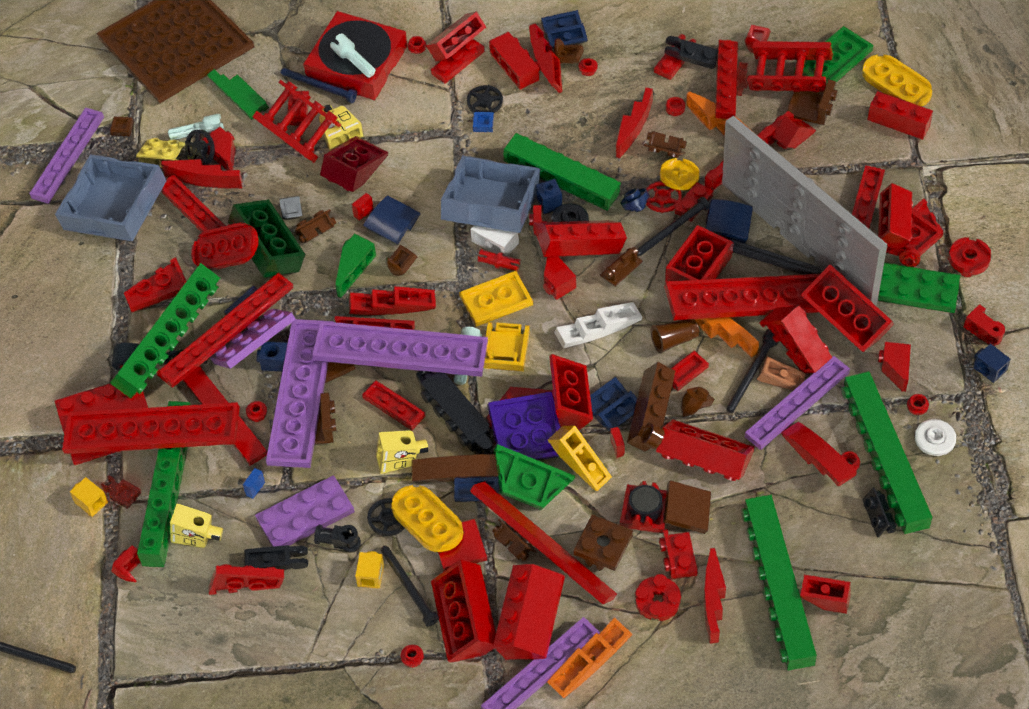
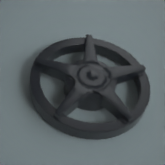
M490 85L478 86L470 90L467 96V106L473 113H496L503 105L502 93ZM485 90L484 93H477L478 91ZM489 91L495 92L498 96H492L489 94ZM472 96L477 98V101L473 105H471L470 99ZM500 100L499 104L492 109L493 101ZM480 106L481 108H487L488 110L482 111L475 108Z
M202 129L191 131L184 142L188 159L195 160L197 156H200L204 162L202 165L210 164L215 154L214 141L211 135ZM200 133L207 138L209 143H206L204 140H201ZM196 134L195 141L192 143L191 139ZM208 146H210V154L207 159L205 154L208 151Z
M385 498L375 502L370 507L367 515L370 528L375 533L384 537L396 535L405 529L393 516L392 508H386L384 505L392 503V498ZM381 505L382 511L379 516L371 518L373 511ZM372 522H381L384 525L383 530L376 528ZM389 526H400L395 530L387 531Z

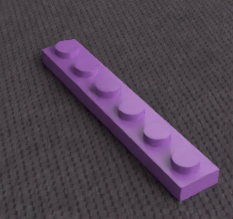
M89 108L83 110L29 193L31 199L49 204L104 118L103 112Z
M833 356L816 373H813L745 432V438L762 450L846 377L850 372V368Z
M583 617L549 646L546 659H534L481 705V709H517L540 689L578 648L582 649L596 633L600 634V632Z

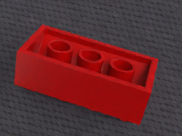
M611 220L540 222L533 224L544 257L620 254L627 239L622 223Z
M831 264L801 294L807 302L862 352H865L879 341L894 325L887 315Z
M673 419L662 428L665 432L664 438L657 447L656 452L660 453L663 458L674 460L675 458L681 460L682 464L694 467L696 465L702 467L703 471L707 473H719L724 475L725 479L736 481V479L740 480L744 476L755 446Z
M460 559L431 581L448 662L451 663L484 656L494 649L493 644L496 636L481 565Z
M535 564L513 565L493 647L505 660L546 659L565 579L563 574Z

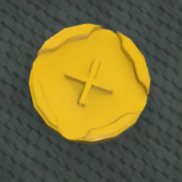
M672 158L662 164L659 175L661 181L666 186L676 190H688L699 181L700 171L695 163L687 159H682L681 161L677 160V158Z

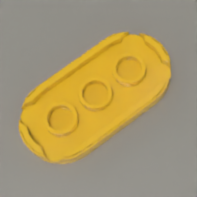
M885 54L883 56L873 55L864 62L863 78L882 93L919 106H924L931 100V83L896 58Z
M410 485L401 488L394 494L391 504L393 516L426 549L434 552H445L453 549L460 543L463 537L461 520L430 489L420 485L419 487Z

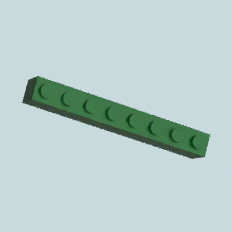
M870 371L845 377L844 385L841 387L842 396L849 402L850 415L855 417L857 421V431L864 438L866 452H870L872 467L874 471H878L880 486L883 490H886L887 502L889 507L894 509L897 526L902 528L904 535L930 528L933 518Z
M772 495L745 499V506L741 509L744 522L747 521L748 528L746 529L748 540L753 541L752 555L754 561L758 560V578L760 581L763 580L765 586L763 587V596L765 601L769 600L768 614L770 621H774L776 626L774 628L775 640L780 642L782 648L779 649L781 662L786 663L788 671L815 666L817 654Z

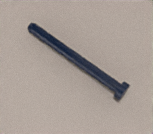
M286 68L280 71L283 76L344 97L349 103H354L357 98L356 90L350 89L347 91Z

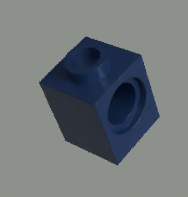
M555 179L536 185V198L538 204L541 205L543 214L553 212L558 206L562 205V193Z
M265 342L261 345V349L257 350L256 359L257 362H260L262 371H283L287 343Z
M990 343L985 349L981 348L976 353L974 369L994 383L1008 370L1011 358Z

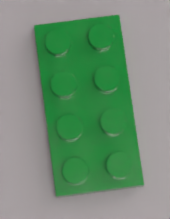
M843 26L825 41L831 42L833 57L832 60H824L822 76L826 77V82H828V79L838 82L873 51L874 45ZM805 60L802 76H814L816 60Z
M884 263L878 301L955 313L960 275Z

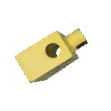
M331 105L324 106L323 111L325 113L328 111L332 112L338 117L336 121L341 124L339 128L331 123L323 134L329 151L355 136L363 137L360 121L344 106L335 109ZM322 115L319 116L320 125L325 119Z
M412 431L379 432L376 458L381 474L411 467L412 460L416 459L417 454L428 452L427 441H415Z
M176 504L170 522L172 543L204 548L208 538L217 541L221 540L223 528L212 525V516L210 514Z

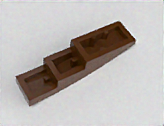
M495 454L457 455L412 460V481L415 483L454 481V478L498 477Z

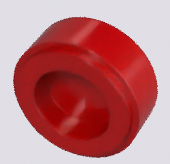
M679 97L669 98L666 102V112L671 116L682 115L685 112V101Z

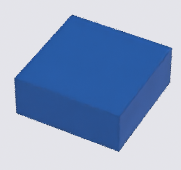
M474 112L473 132H493L494 112Z
M254 468L243 483L246 496L254 499L265 483L262 471Z

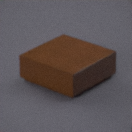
M114 116L110 128L111 136L130 137L134 124L133 117Z

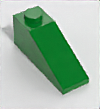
M355 233L350 239L345 241L342 248L335 283L337 297L342 298L376 257L375 244Z

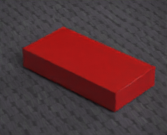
M692 351L671 368L675 370L672 387L679 391L709 367V363L696 351Z

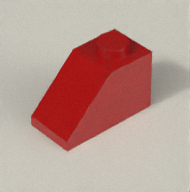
M784 116L772 137L784 149H787V147L797 148L813 135L816 129L801 119Z
M218 127L210 133L215 146L213 159L224 169L233 170L235 158L234 137L229 131ZM206 137L202 139L206 143H209ZM208 146V151L206 153L208 155L210 154V146Z
M559 256L547 257L543 284L548 295L551 294L556 300L576 289V275Z
M885 342L884 349L879 350L878 362L882 363L881 371L902 392H906L909 380L911 344Z
M804 574L800 593L801 598L823 610L847 614L851 595V582Z

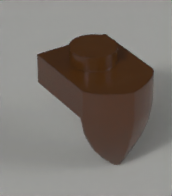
M558 38L554 44V52L560 59V63H578L584 52L582 45H564L563 41Z
M400 244L390 258L386 257V265L393 275L401 276L407 272L418 257Z
M703 387L687 389L681 401L682 416H691L699 409L711 406L715 399Z

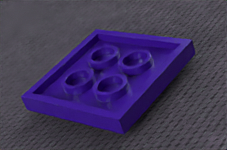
M552 392L488 402L487 406L496 445H501L535 460L559 457L548 442V439L560 429Z

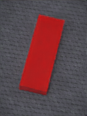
M377 380L362 394L363 399L411 431L426 416L423 410Z

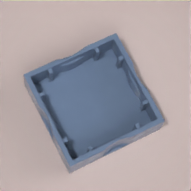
M90 155L78 174L74 186L65 196L55 216L63 230L133 241L166 183L165 176L160 166L156 164L136 161L127 162L110 157Z
M462 155L456 167L454 178L448 184L441 198V220L521 233L536 197V185L540 181V168L498 163L487 159Z

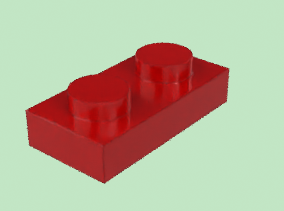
M696 182L675 207L674 213L679 216L683 215L698 203L697 200L702 196L709 202L713 197L714 191ZM696 214L688 221L692 222L698 214Z

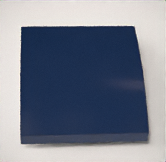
M578 10L541 18L546 39L552 46V49H554L557 38L561 39L564 45L588 42L584 24L581 23Z
M387 195L374 208L363 226L398 245L407 229L411 231L421 213Z
M711 199L705 229L724 238L727 236L745 243L749 236L753 207L734 201Z
M616 377L590 395L593 417L609 431L611 428L619 427L634 414L637 397L631 390L628 392Z

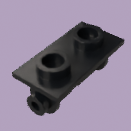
M873 487L862 500L876 536L880 537L884 531H887L889 534L894 533L897 524L892 513L884 512L890 509L885 494L881 493V491H876L875 487Z

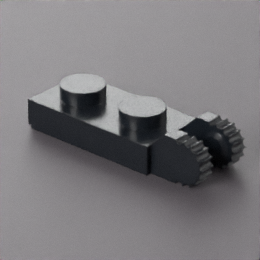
M666 37V43L672 45L665 47L664 52L666 55L710 69L715 68L718 49L681 40L679 37Z
M289 545L245 549L244 565L255 568L275 567L284 570L291 568L303 569L308 566V560L306 558L290 559V555L294 557L305 556L308 554V548L305 546L289 547Z

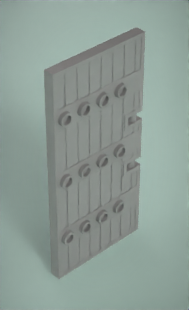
M732 116L726 120L722 184L746 205L752 206L753 211L773 228L778 226L780 234L806 257L813 256L815 258L814 263L821 267L823 271L831 264L873 304L877 305L887 244L819 188L811 178L801 173L736 117Z

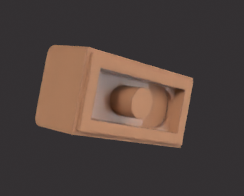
M767 356L760 367L757 380L794 391L804 382L806 373Z

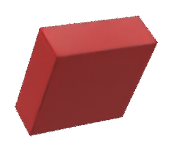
M618 427L611 428L610 440L616 458L623 457L625 454V443Z

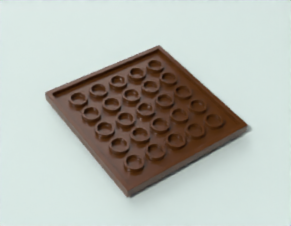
M154 0L97 33L98 39L159 103L204 78L212 70L221 68L254 48V42L212 0Z

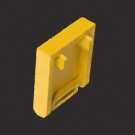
M488 322L485 336L488 337V346L484 368L524 372L530 326L525 325L524 334H521V324L496 322L495 331H492L493 324ZM494 358H495V359H507V360H513V361L494 360Z

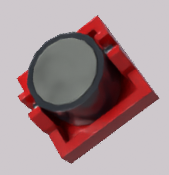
M642 481L639 486L627 484L620 525L629 529L663 534L666 523H663L666 490L659 489V486L654 482L651 486L647 485L646 481Z

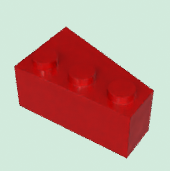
M799 305L775 308L759 324L770 329L775 335L772 339L776 343L780 341L788 350L786 354L802 372L816 373L833 358L829 353L828 346L822 342L818 336L817 329L811 325L806 317V312Z

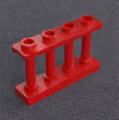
M753 42L754 57L758 59L756 75H748L747 78L750 90L776 92L825 91L827 82L826 77L822 76L824 60H832L833 57L831 42ZM766 60H777L775 76H763ZM785 60H797L794 76H783ZM805 60H816L814 76H802Z
M280 79L278 83L285 87L276 102L264 115L256 111L252 117L304 157L315 163L319 158L313 153L315 145L331 123L339 128L341 124L336 121L338 117L332 112L328 111L325 113L323 111L325 107L316 100L314 103L310 102L311 97L305 92L301 91L298 93L296 91L298 87L289 80L285 83ZM290 94L296 95L298 100L281 123L274 124V116ZM304 103L308 104L312 109L295 132H292L290 135L286 133L288 125ZM320 113L325 117L324 121L308 143L305 142L302 145L300 137L316 115Z

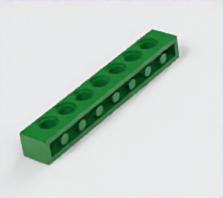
M200 263L110 384L129 398H132L136 392L141 394L147 386V383L144 381L147 378L151 380L158 371L155 366L157 364L162 365L169 356L166 354V351L168 349L172 351L179 342L176 339L178 335L182 338L189 329L186 324L188 322L192 324L199 315L196 312L197 309L202 310L209 301L206 297L208 295L212 297L219 287L216 284L220 277Z
M168 401V406L191 405L190 402ZM188 447L161 448L158 450L137 552L142 566L165 567L171 536L170 522L178 501Z

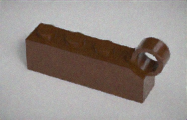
M656 362L643 373L627 439L628 444L643 452L650 448L656 449L661 444L665 433L662 427L675 370L660 362Z

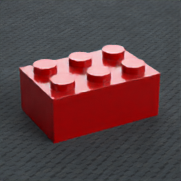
M697 225L666 266L665 282L717 279L732 258L733 242Z

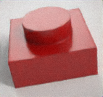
M367 193L352 203L353 216L358 221L368 216L374 210L372 197Z

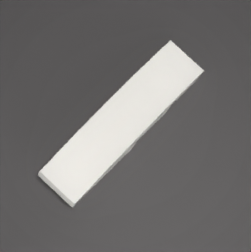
M634 302L597 309L595 315L577 318L575 324L556 327L554 333L562 347L567 348L622 330L642 320V316Z

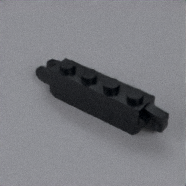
M418 371L416 378L422 388L420 394L423 400L433 406V410L439 418L442 417L445 420L449 431L457 434L460 444L463 447L467 446L471 452L476 450L479 454H493V444L490 440V426L451 379L445 373L437 372L434 374L428 371Z

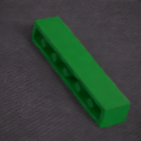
M515 133L504 148V162L540 168L541 180L550 181L555 179L560 189L606 211L610 209L619 196L621 183L616 179L599 173V171L591 169L579 161H574L562 153L555 152L543 144H538L526 136Z

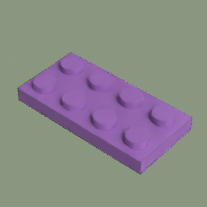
M278 309L266 311L263 314V318L248 325L247 330L237 334L231 339V342L220 348L210 359L215 365L231 369L295 320L292 312Z
M333 475L256 514L255 517L272 547L290 546L315 533L318 524L327 527L351 515L355 510Z

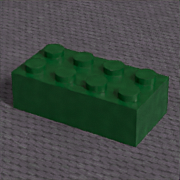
M270 200L233 204L228 224L242 222L253 226L257 231L258 247L251 259L263 278L275 276L278 272L281 275L300 272L306 254Z

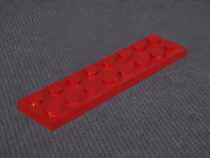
M820 274L667 281L664 288L673 320L768 315L775 308L799 305L806 313H818L801 294Z
M238 402L68 412L62 450L64 454L236 444L240 406Z

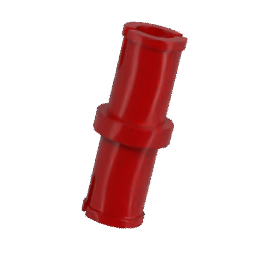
M480 249L479 254L487 256V258L478 256V262L494 265L497 269L502 267L518 272L519 267L511 265V263L520 265L521 259L505 256L501 252L497 254Z

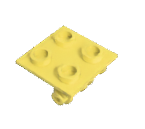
M151 138L145 142L136 157L139 158V162L156 165L159 163L160 168H162L161 161L178 160L176 158L185 146V143L178 140L162 141L158 138Z

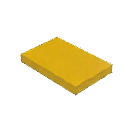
M517 271L459 292V296L476 327L533 305V300Z

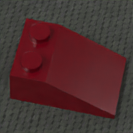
M355 136L324 155L320 176L326 178L329 182L338 184L347 191L354 192L366 183L386 159L389 152Z

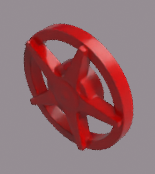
M662 181L652 183L646 188L648 193L651 189L655 192V197L648 198L646 206L653 211L660 213L673 211L682 200L680 190L672 188L668 190L658 189V186H666ZM674 190L678 194V200L671 198V193ZM655 202H656V203L660 204V207H656V206L652 205L651 203H655ZM668 203L674 204L670 207L664 208V205Z

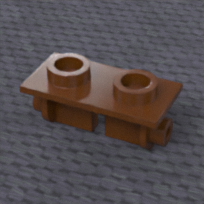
M655 131L648 132L647 140L650 141L645 143L644 146L649 147V151L660 153V150L668 152V156L675 158L686 154V152L682 151L687 145V141H684V138L670 135L668 142H665L667 134Z
M329 209L325 212L321 210L313 216V219L309 221L303 220L298 223L294 236L300 234L298 236L301 243H308L319 236L315 229L318 228L321 234L334 228L336 220L334 217H329L331 210Z
M635 247L628 248L600 276L616 287L643 262V260L637 257L638 250Z
M500 518L498 519L501 526H496L492 530L494 537L505 547L512 541L513 543L508 547V550L518 560L525 561L529 557L528 552L530 550L534 553L537 552L532 547V544L523 536H520L509 524Z

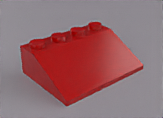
M110 383L54 400L64 434L68 412L148 408L144 391L141 394L136 392L132 398H129ZM119 451L71 454V458L75 466Z

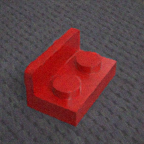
M667 529L663 530V536L659 538L661 552L665 551L666 558H663L665 572L669 571L670 579L698 576L690 533L684 532L669 535Z

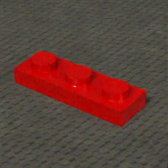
M474 39L470 40L447 60H442L431 69V75L446 84L483 54L485 47Z

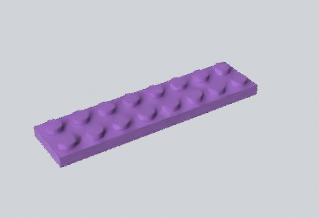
M295 319L291 323L267 452V466L311 468L321 409L320 393L324 391L328 362L315 361L312 357L320 323L318 320Z
M320 321L312 357L315 361L482 377L488 337Z

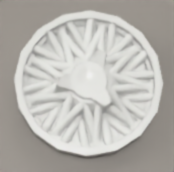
M931 419L924 421L917 427L915 442L924 453L932 456H942L953 450L956 444V433L948 423L942 420Z

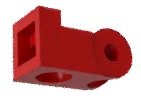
M979 304L966 317L963 327L985 343H991L993 346L999 345L1005 333V326L1001 322L993 321V319L985 314L986 308Z

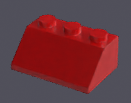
M551 354L549 358L554 403L560 427L576 426L580 431L593 420L587 365Z

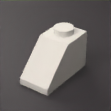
M473 226L471 228L472 242L490 252L497 254L501 252L503 255L508 256L519 244V237L516 232L481 226Z

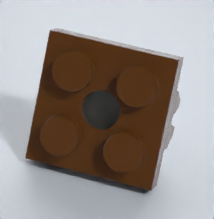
M591 515L573 550V555L585 559L588 567H592L593 564L596 565L598 571L603 570L604 567L615 571L633 536V530Z

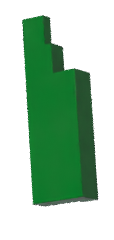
M215 69L207 74L208 78L251 120L256 111L261 113L269 108L267 102L238 74L230 80L224 74L220 75Z

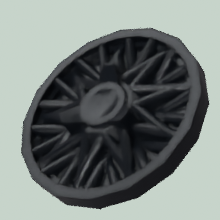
M565 203L553 211L551 220L552 222L589 221V214L586 209L578 204Z

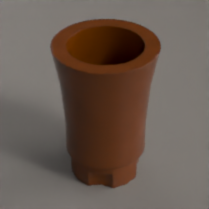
M695 319L652 325L650 329L652 342L660 354L680 344L692 341V339L699 337L700 332Z

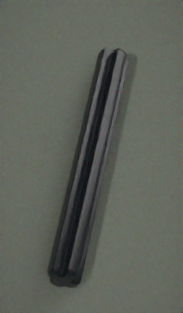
M726 238L733 242L734 253L803 275L821 274L822 268Z

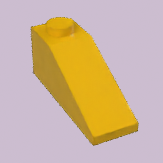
M562 426L548 439V442L559 457L595 491H598L612 477L576 426Z

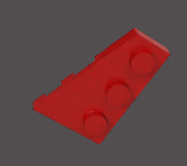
M176 257L171 259L170 264L166 267L157 269L155 274L149 279L141 280L124 292L131 313L177 295L186 283V279Z
M229 564L216 565L209 584V595H215L217 590L228 589L229 593L238 592V589L249 587L252 591L280 588L284 580V569H277L275 567L255 568L253 566L234 567Z

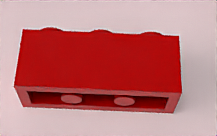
M477 11L467 13L429 42L426 47L435 61L447 60L487 27Z
M509 31L489 41L490 55L520 90L540 80L539 72L541 69L538 62L532 60L529 52L521 47L518 39L513 37Z
M877 91L870 104L868 121L923 140L931 126L933 110Z
M891 183L880 193L878 237L888 247L899 251L905 245H908L912 239L913 201L912 191L894 183Z

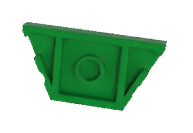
M497 444L494 451L500 494L542 510L575 479V475L501 445Z

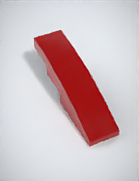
M536 23L529 25L531 44L539 67L554 89L561 93L560 59L552 52V46L544 38V32Z
M645 87L642 102L634 101L631 116L623 115L616 143V158H621L640 134L653 102V88Z
M201 159L161 161L164 176L167 178L174 174L183 183L202 187L242 189L243 187L240 170L222 171L221 165H202Z
M394 286L393 291L372 289L371 294L350 292L348 297L349 314L394 315L436 308L435 290Z
M799 421L781 432V435L808 465L812 463L823 476L827 474L838 487L856 476L857 471L831 445Z
M710 548L704 589L705 623L710 644L719 642L720 630L717 621L722 620L723 615L720 599L725 598L726 585L715 548Z

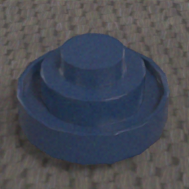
M633 188L624 194L620 204L624 210L639 212L646 207L645 204L650 195L646 188Z

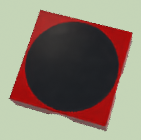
M337 11L304 62L305 75L347 91L350 89L356 90L357 95L376 100L387 82L389 73L397 65L408 47L406 31ZM344 34L355 44V50L375 68L374 76L368 78L350 60L341 58L330 48L331 42L339 44L336 40L337 35Z

